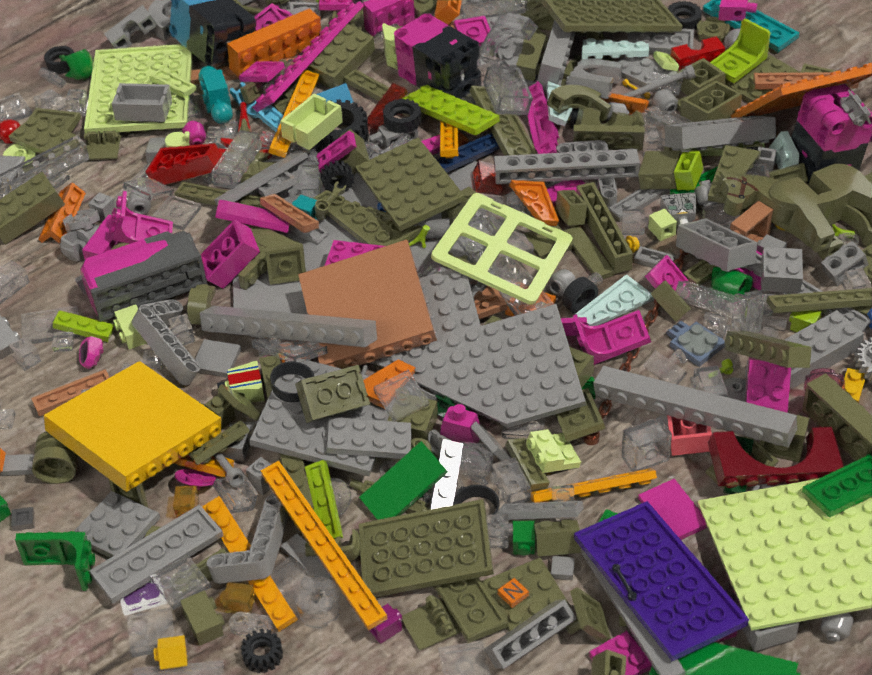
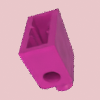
M721 0L718 20L742 21L746 17V12L756 13L757 3H749L748 0Z
M462 404L449 407L442 421L440 435L453 442L462 443L463 447L475 450L480 438L471 429V425L474 422L479 423L477 414L466 410Z

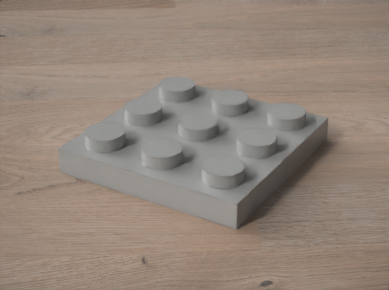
M111 491L74 531L85 532L87 539L91 541V549L111 558L141 540L161 517L159 512Z

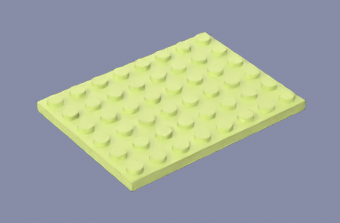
M182 44L95 50L84 126L85 133L88 131L96 133L100 131L103 133V131L113 130L116 132L183 128L188 123L190 95L183 98L171 91L172 104L170 110H168L165 122L115 120L112 102L119 83L156 84L150 80L149 75L160 68L191 83L193 53Z

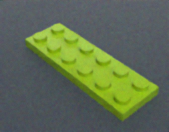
M429 85L422 86L417 91L402 98L418 103L422 113L475 136L500 122L498 114L437 90Z

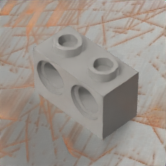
M853 241L843 245L838 251L829 255L821 262L824 273L837 286L869 265L865 253Z

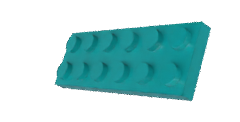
M711 0L703 5L702 11L712 17H719L721 0ZM756 10V13L746 12L745 19L770 31L769 48L776 52L781 51L799 38L800 32ZM725 21L727 25L729 24L734 29L741 28V21Z

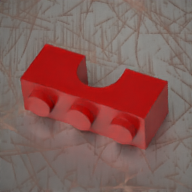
M717 36L702 40L700 50H693L687 44L671 48V56L679 65L678 71L702 58L711 62L725 52V46Z

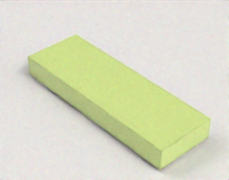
M163 68L149 75L151 81L156 84L170 85V91L183 98L197 91L196 85Z

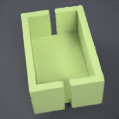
M316 94L311 95L280 121L282 137L293 143L297 142L298 145L310 150L342 123L341 106L331 101H327L326 104L325 98Z

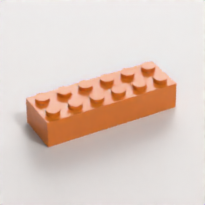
M309 8L227 43L230 70L239 78L256 61L279 62L280 59L291 58L302 53L301 51L306 46H311V41L316 36L319 37L321 35L319 33L321 31L320 17Z

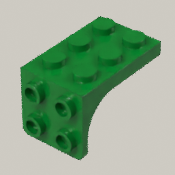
M85 532L16 533L15 542L24 566L73 565L75 566L82 591L88 590V585L92 583L90 570L92 566H95V553L91 552V541L87 539Z

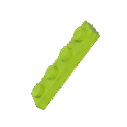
M321 460L305 466L315 513L334 540L337 537L343 539L326 461Z

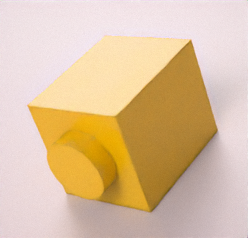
M185 635L157 639L158 647L153 648L154 659L159 661L160 670L188 666Z

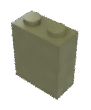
M681 150L646 151L638 174L640 190L676 189L677 186L673 172L681 156Z

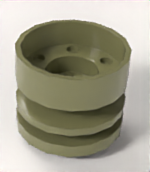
M48 432L41 433L35 443L32 473L37 479L50 484H62L70 481L76 474L78 455Z

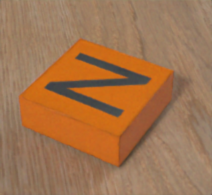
M513 578L498 589V595L513 608L529 596V591Z

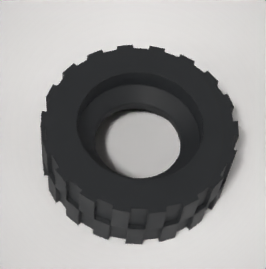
M678 1L672 3L667 8L682 24V29L697 30V24L702 20V9L700 6L692 2ZM686 15L690 18H679L677 16Z
M398 99L389 102L383 109L384 125L389 131L398 134L414 131L421 124V108L419 104L409 99ZM398 114H409V115H411V116H409V117H407V118H395V117H394L395 115H398Z

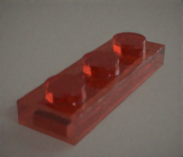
M392 83L368 115L369 127L378 130L379 126L384 125L383 109L385 105L393 100L404 98L408 93L406 88Z

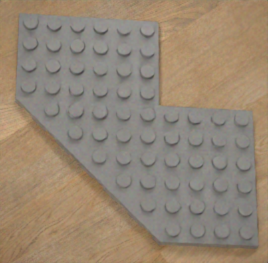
M453 269L419 278L437 341L371 362V364L383 368L398 359L416 368L409 382L430 389L431 392L441 397L446 396L453 400L454 403L462 404L490 420H496L507 428L586 406L557 305L554 304L481 326L468 276Z

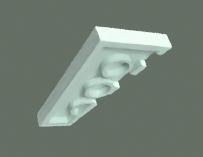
M588 38L586 40L583 39L582 59H588V56H595L596 59H600L604 55H609L612 58H619L624 54L626 57H648L649 44L641 41L630 43L625 40L615 42L609 39L599 41Z
M626 274L576 314L578 317H587L588 326H598L654 301V297L650 294L651 292Z

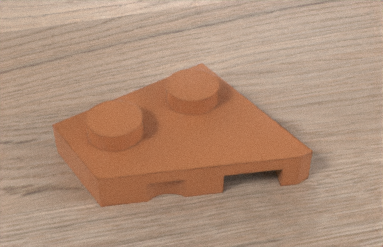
M487 286L482 292L479 290L473 297L479 319L507 310V303L501 294L490 286Z

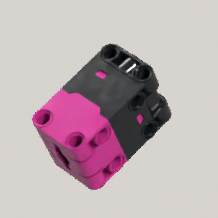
M423 14L394 31L398 75L419 88L429 85L461 100L471 94V86H482L481 71L477 69V60L480 58L478 41L433 17L431 14Z
M846 84L815 89L806 92L803 96L791 139L799 153L798 164L804 163L808 178L806 183L808 185L813 172L833 164H845L860 170L872 134V112L869 110L871 124L867 120L862 126L853 123L840 105V99L849 96L848 90L855 95Z

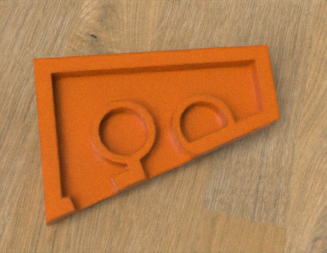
M511 180L510 187L533 217L544 222L546 225L557 226L559 220L545 183Z
M398 359L365 378L363 381L367 391L366 398L368 397L371 403L386 409L414 375L416 367Z

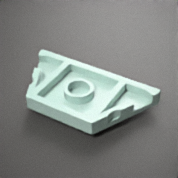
M788 131L780 132L769 146V149L776 150L774 163L777 164L779 169L797 165L799 163V153Z

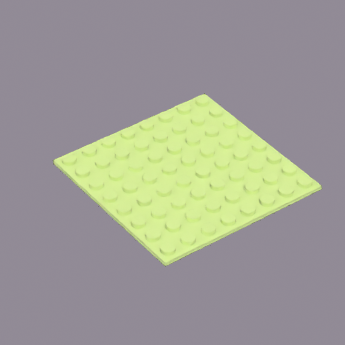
M817 479L698 500V506L742 611L749 618L748 625L751 631L872 608V497L832 517H828L802 492L803 486Z

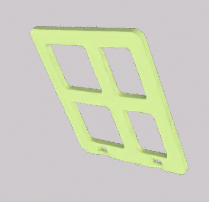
M474 193L432 251L431 258L437 263L524 303L535 304L573 238L570 234L560 229L546 225L538 219L507 205L495 202L493 199L480 193ZM479 208L486 209L505 218L504 223L495 236H490L468 225ZM517 226H523L556 242L546 259H541L507 243ZM460 236H465L487 247L476 265H471L448 254ZM499 254H504L538 270L528 289H523L488 272Z

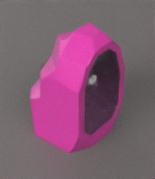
M90 336L81 342L79 361L83 367L90 369L100 361L101 355L104 352L102 339Z

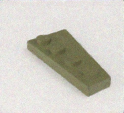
M725 145L708 194V201L725 203V196L719 191L721 184L717 181V178L721 177L719 174L720 170L734 175L746 174L748 170L752 169L754 162L760 158L761 151Z

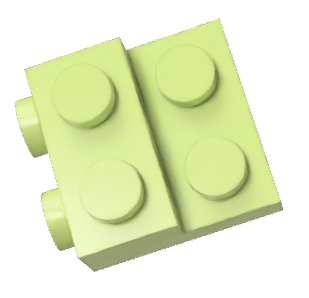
M549 430L530 432L526 445L542 473L580 467L581 461L570 442H566L563 433L551 434Z

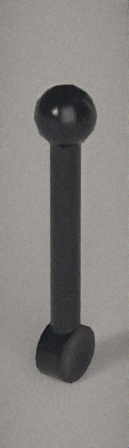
M614 564L612 570L617 573L628 592V599L635 601L637 593L633 592L620 571V565Z

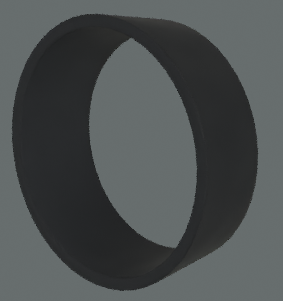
M289 361L277 365L270 374L274 395L285 402H300L298 393L282 391L274 383L279 377L286 374L300 375L305 379L314 377L313 371L307 365L300 362Z
M470 485L458 491L454 497L453 505L461 504L466 499L472 497L485 498L495 507V512L487 517L488 526L495 521L500 501L494 490L484 485Z

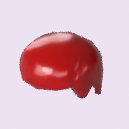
M7 119L1 121L0 140L2 139L5 144L13 143L10 141L9 135L21 125L16 120Z

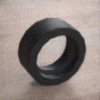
M56 46L49 49L44 55L47 70L53 74L68 73L70 68L67 62L54 61L60 59V55L67 56L73 54L74 50L67 46Z
M579 277L572 281L565 289L562 303L569 311L576 314L598 296V288L588 278Z

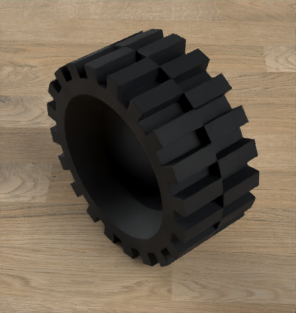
M341 99L336 100L334 103L341 106L342 123L340 125H348V127L331 131L312 147V149L315 148L316 153L321 152L349 129L364 140L365 146L366 142L368 143L369 132L366 111H364L362 106L358 107V104L355 102L350 104L349 100H345V102H341Z

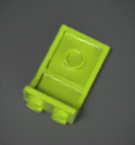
M743 19L739 35L734 44L710 63L725 73V79L732 83L737 82L767 59L770 31L748 19Z

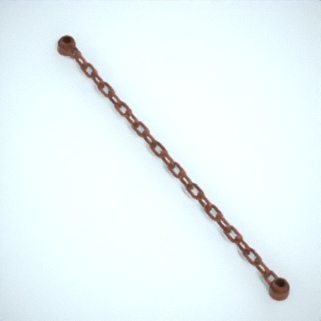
M680 248V256L674 260V263L676 264L678 261L679 269L681 270L684 264V256L689 253L684 252ZM655 299L653 309L649 310L645 317V326L648 334V328L651 323L655 322L658 316L657 310L661 306ZM651 312L654 316L653 320H651V317H649ZM640 347L634 349L636 351L634 356L631 353L632 350L627 352L628 359L626 363L620 366L619 370H622L625 366L627 372H630V364L632 359L637 358ZM607 399L600 405L598 411L602 419L609 414L612 408V400ZM604 404L606 405V407H608L606 413L605 410L602 409ZM600 431L583 436V441L591 446L598 444Z

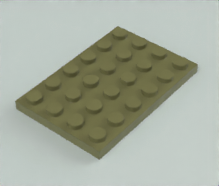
M419 138L410 140L401 146L355 166L359 176L399 231L466 201L464 194Z
M484 499L359 524L362 580L374 597L494 574Z

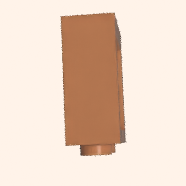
M758 201L731 223L730 230L758 242L766 234L770 235L773 209Z

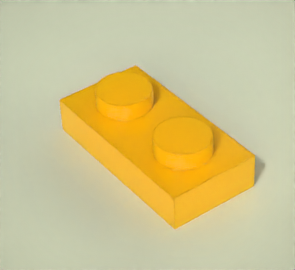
M847 368L841 388L859 403L866 380L864 378L865 373H859V370Z

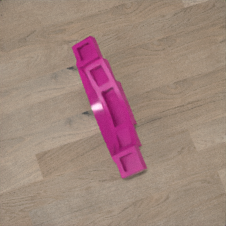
M538 81L524 90L533 144L538 154L557 153V139H559L557 125L548 120L547 99L544 96L543 87Z

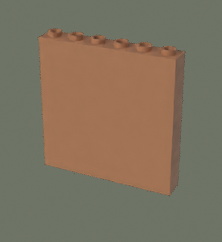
M408 240L298 274L307 314L376 321L377 340L366 347L314 342L318 360L321 364L344 369L355 365L371 363L377 359L390 357L396 353L409 351L412 348L437 341Z

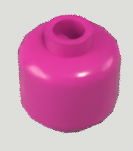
M190 121L183 127L182 133L185 134V131L190 132V145H200L205 142L206 133L201 123Z

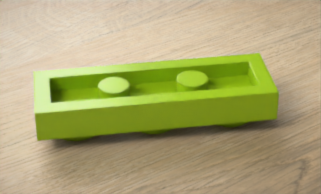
M59 310L53 321V328L85 337L93 336L108 342L113 333L114 324L100 322L96 319Z

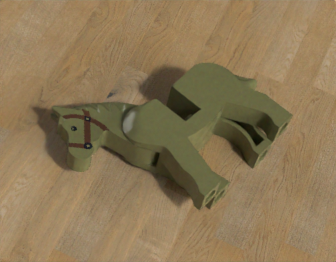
M845 164L830 165L813 172L809 185L799 177L778 180L759 175H734L723 170L719 171L721 176L717 178V181L721 184L719 191L725 196L723 210L728 215L738 216L742 209L760 201L773 209L771 222L802 240L815 253L817 252L822 260L834 254L843 246L844 242L835 236V232L830 226L839 220L851 225L859 233L865 246L872 244V183L854 167Z

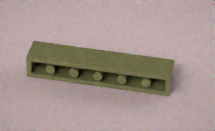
M594 182L578 185L576 192L587 203L588 216L585 220L609 265L614 270V274L632 270L633 253Z
M727 331V336L725 337L726 351L787 368H810L812 349L810 346L750 331Z

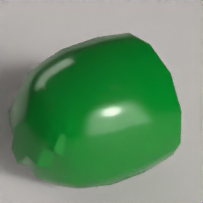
M87 49L67 56H59L61 61H65L69 65L70 71L65 75L66 77L74 78L75 80H86L92 75L94 64Z
M721 270L713 277L711 289L723 292V294L715 292L722 299L739 304L742 300L736 298H745L753 286V279L751 276L736 270L730 272ZM745 281L744 287L739 291L740 286Z

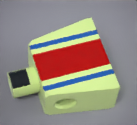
M257 361L228 369L229 381L217 383L218 388L223 384L251 402L265 401Z

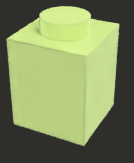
M665 209L649 215L648 229L660 241L676 235L677 221Z

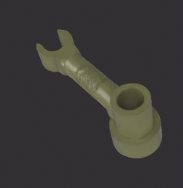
M339 181L336 182L332 193L326 200L319 199L316 201L314 209L316 212L315 217L318 220L326 218L329 207L339 195L345 193L346 185L339 189L337 188Z

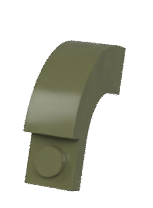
M581 85L559 86L551 91L547 105L558 113H562L569 108H579L580 106L596 108L601 111L599 118L601 121L607 119L611 108L610 104L601 99L602 94Z

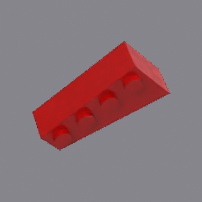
M215 143L160 148L145 173L154 186L158 187L216 172L220 169L225 158Z

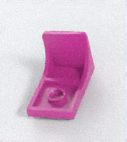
M123 191L122 195L117 197V208H113L111 218L114 219L110 226V232H113L112 240L131 244L166 231L172 233V221L138 214L129 210L126 207L127 191Z
M639 310L598 326L585 325L579 320L577 314L573 315L575 322H572L575 333H579L577 334L579 345L584 347L582 348L583 352L594 356V365L651 343Z

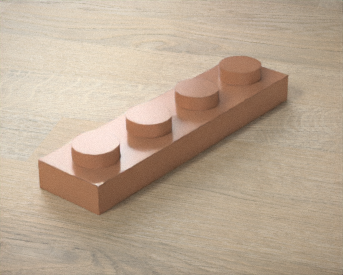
M272 194L260 198V205L301 232L309 233L319 228V221L280 196Z
M106 369L35 396L31 400L38 415L41 416L110 377Z

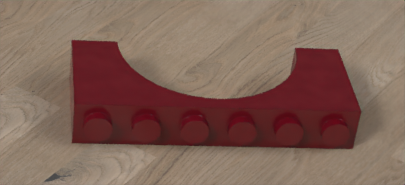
M832 427L812 428L806 436L807 453L805 459L794 466L784 468L768 466L752 458L740 446L734 431L713 432L708 441V446L718 487L726 486L733 488L742 485L754 487L762 484H767L768 486L783 483L792 484L819 479L842 468L843 463Z

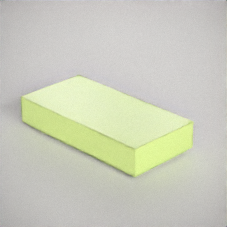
M654 52L653 58L662 69L678 71L679 65L670 54Z

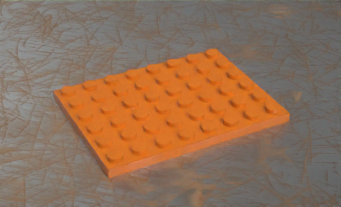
M872 63L865 64L860 68L857 66L851 67L843 72L841 70L835 71L827 76H824V74L818 75L811 80H807V78L802 79L794 84H782L780 87L773 89V91L767 92L766 95H762L760 98L753 100V102L747 103V105L735 110L731 117L760 116L800 106L804 94L815 89L841 84L851 87L872 76Z

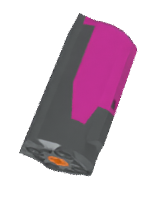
M166 231L86 258L80 268L86 293L100 322L115 317V311L136 304L139 309L141 305L159 302L190 291L196 285L207 284L201 255L195 246L190 232L187 233L185 231L174 234Z

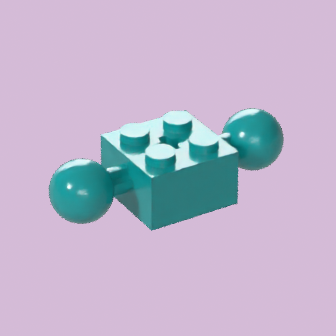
M205 66L199 71L198 79L204 93L202 96L204 104H206L207 113H211L213 120L219 124L228 123L232 119L233 110L231 108L228 86L222 70H217L212 66Z

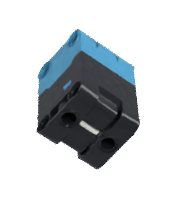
M171 0L169 31L173 38L197 56L199 60L203 61L207 66L213 67L224 64L225 60L229 59L227 43L256 31V19L234 0Z

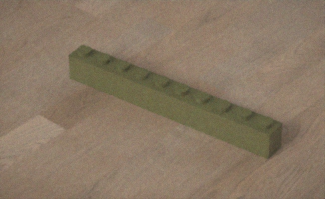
M279 354L259 358L267 400L272 391L270 374L277 365L281 364ZM279 453L282 466L314 510L303 459Z

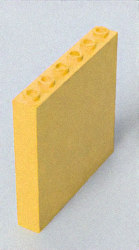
M141 361L136 362L44 414L46 432L125 492L138 486L143 481L154 476L159 471L221 433V417Z

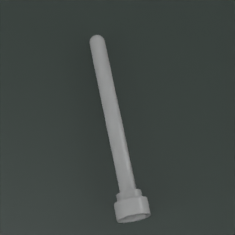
M688 65L680 73L623 95L636 97L683 78L693 79L696 75L692 65Z
M217 452L213 455L226 471V479L233 487L240 486L245 480V475L238 468H233L222 453Z

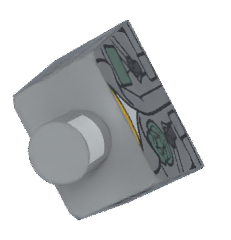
M696 194L661 195L660 210L665 209L677 221L676 227L680 224L692 222L696 216Z

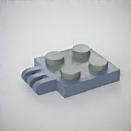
M679 321L672 329L666 331L667 335L673 339L670 341V347L699 367L725 347V340L698 322L689 326L683 321Z

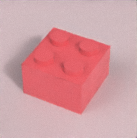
M667 415L672 456L710 452L708 441L712 435L710 426L696 424Z

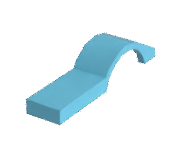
M244 82L240 83V87L246 85ZM231 88L230 93L240 106V103L244 102L240 89L236 91ZM255 100L250 104H246L248 116L259 118L272 130L277 131L280 121L284 116L272 105L256 112L252 108L257 103Z

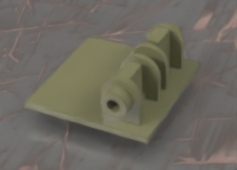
M115 130L103 131L102 136L100 131L97 133L90 131L84 133L86 145L83 160L118 159L121 141L119 132Z
M433 595L426 597L424 606L402 615V622L419 651L460 633L441 600Z

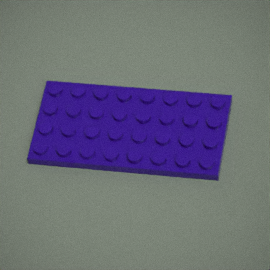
M648 501L574 533V540L672 662L748 626L749 618ZM614 564L620 565V571L633 592L637 593L635 601L628 599V592L617 573L612 570Z

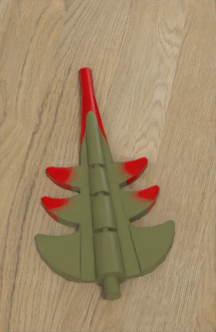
M241 102L237 139L221 138L220 142L230 149L218 148L225 160L230 162H223L220 169L216 172L227 180H241L242 183L277 161L263 162L273 155L268 153L269 149L260 150L270 143V139H253L247 116V105L245 102Z

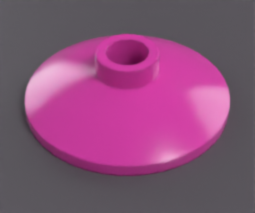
M196 469L178 470L174 475L176 480L188 485V488L191 490H199L200 487L209 486L216 482V477L213 474Z

